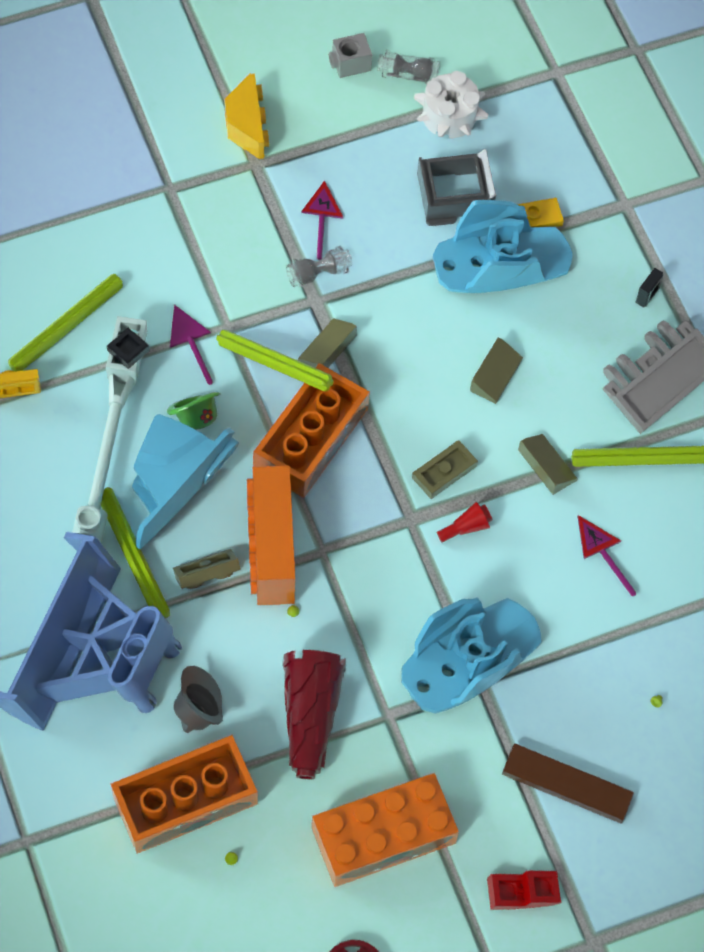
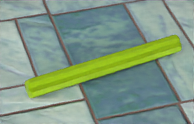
M116 274L108 276L9 358V367L15 372L23 371L123 287L121 278Z
M221 330L220 334L216 337L219 346L317 389L329 391L330 386H333L334 380L330 374L231 331Z
M704 446L574 449L571 459L575 467L703 464Z
M107 487L103 492L101 507L108 514V522L148 606L156 607L166 619L170 616V609L142 550L136 547V538L113 489Z

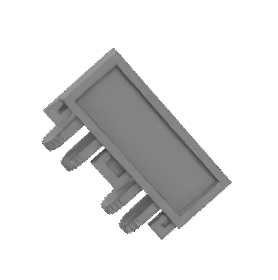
M664 320L657 325L658 332H660L672 349H669L656 333L649 331L645 334V342H647L651 349L635 361L643 372L625 354L617 357V365L630 379V383L612 365L609 364L603 369V373L609 380V383L602 388L603 391L640 434L704 381V336L697 328L694 330L687 320L676 328L680 335Z

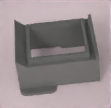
M486 149L477 154L430 159L419 157L417 176L427 225L454 224L457 221V217H462L473 201L496 199ZM477 173L481 193L437 198L433 176Z

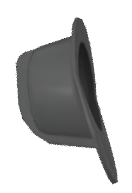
M195 665L187 666L182 671L181 690L173 705L175 714L181 720L184 732L190 733L193 730H204L211 724L219 725L223 721L220 688L208 672Z

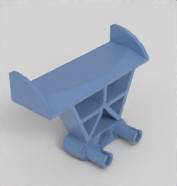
M66 532L64 539L77 552L8 692L0 691V708L39 730H44L57 702L115 690L124 700L133 702L140 712H151L155 707L149 700L155 705L157 701L147 689L163 655L167 658H174L180 654L177 649H182L181 643L173 636L172 626L156 607H144L136 614L110 592L121 568L95 536ZM105 601H107V603H106V605H105V607H104V609H103V611H102V613H101V615H100V617H99V619H98V621H97V623H96V626H95V628H94L92 634H90V633H91V630H92V628H93V626H94V624H95V622H96V620H97V618H98V616H99V614H100V612H101V610H102V608H103V606H104ZM120 648L114 662H112L108 652ZM81 651H83V653H82V655H81V657H80V659H79V661H78V663H77V665H76V667H75V669H74V671H73V673H72V676H70V674H71V672H72V670H73V668H74V666H75V664H76V662H77V660H78V658H79V655H80Z

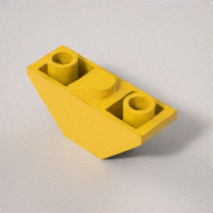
M255 73L249 74L225 98L228 139L256 158L264 159V147H269L268 130L262 129V124H266L265 107H259V101H263L262 85H256Z

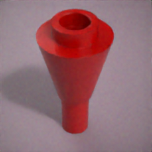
M475 502L453 521V524L436 533L441 543L458 534L464 535L490 529L489 522L493 519L485 504L480 506Z

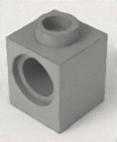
M364 33L332 40V52L328 53L329 62L332 68H336L339 78L371 71L372 52Z

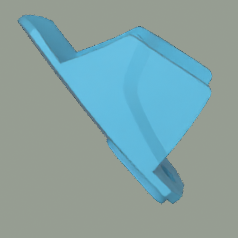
M475 200L460 219L454 237L438 243L432 257L439 284L448 291L485 293L519 288L567 275L573 256L569 243L556 227L530 226L524 206H519L511 201Z
M157 414L154 417L133 467L137 476L133 482L132 489L150 513L139 526L136 539L137 548L141 550L202 487V484H207L234 453L239 442L232 438L235 433L232 429H225L213 441L201 432L161 414Z
M478 597L474 599H461L432 614L424 624L415 641L414 653L401 668V683L421 710L436 714L464 704L501 680L542 643L538 623L526 608L509 598L486 608H483ZM449 670L453 675L446 676L442 671ZM429 685L428 692L422 693L417 689L419 686L425 687Z

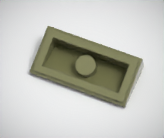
M333 318L299 356L298 361L316 368L318 363L329 368L357 336V326L353 323Z
M498 337L473 377L470 392L496 404L523 357L503 339Z
M543 434L520 441L518 451L552 495L577 481L578 478Z

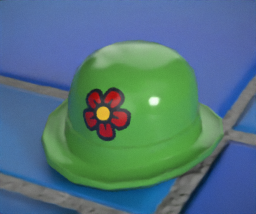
M217 391L177 401L170 405L166 412L168 415L176 414L179 422L195 430L205 428L213 424L217 418L214 397L221 395V393Z

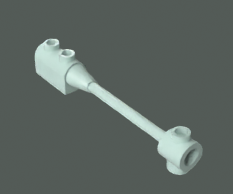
M117 316L112 341L128 327L138 331L136 334L146 341L148 332L147 320ZM110 353L106 364L107 379L109 380L110 408L88 506H81L77 509L72 531L73 533L95 536L101 544L108 514L100 508L121 409H123L133 386L137 383L142 360L141 358L132 367L127 369Z

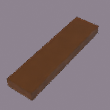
M515 743L502 772V775L620 824L623 823L634 794L633 791Z

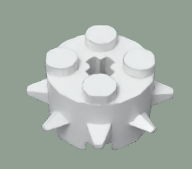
M454 71L439 75L427 83L424 93H416L414 95V99L423 106V113L416 119L418 122L424 121L425 126L434 134L437 131L438 137L441 138L444 135H449L451 139L464 135L469 136L477 120L488 118V113L479 107V100L485 95V92H479L477 86L467 78L464 72Z

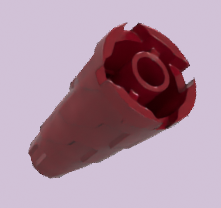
M295 650L285 653L282 663L284 668L285 707L289 737V766H292V771L296 773L297 778L311 780L315 779L316 774L321 773V767L324 768L328 739L333 728L335 711L340 698L342 679L346 671L347 661L344 658L340 662L341 655L319 650H303L302 658H295Z

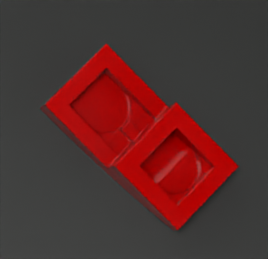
M527 870L523 874H491L487 877L491 910L538 908L559 905L561 903L557 871Z

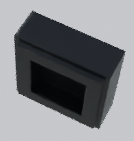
M657 268L652 270L640 286L635 303L642 307L648 305L660 289L663 279L662 271Z
M128 327L107 345V351L129 369L150 351V347Z

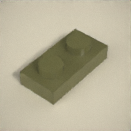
M458 440L412 473V479L432 499L476 468L478 460Z
M231 549L173 567L175 579L182 589L197 588L203 585L205 581L214 578H228L233 572L241 570L238 558Z

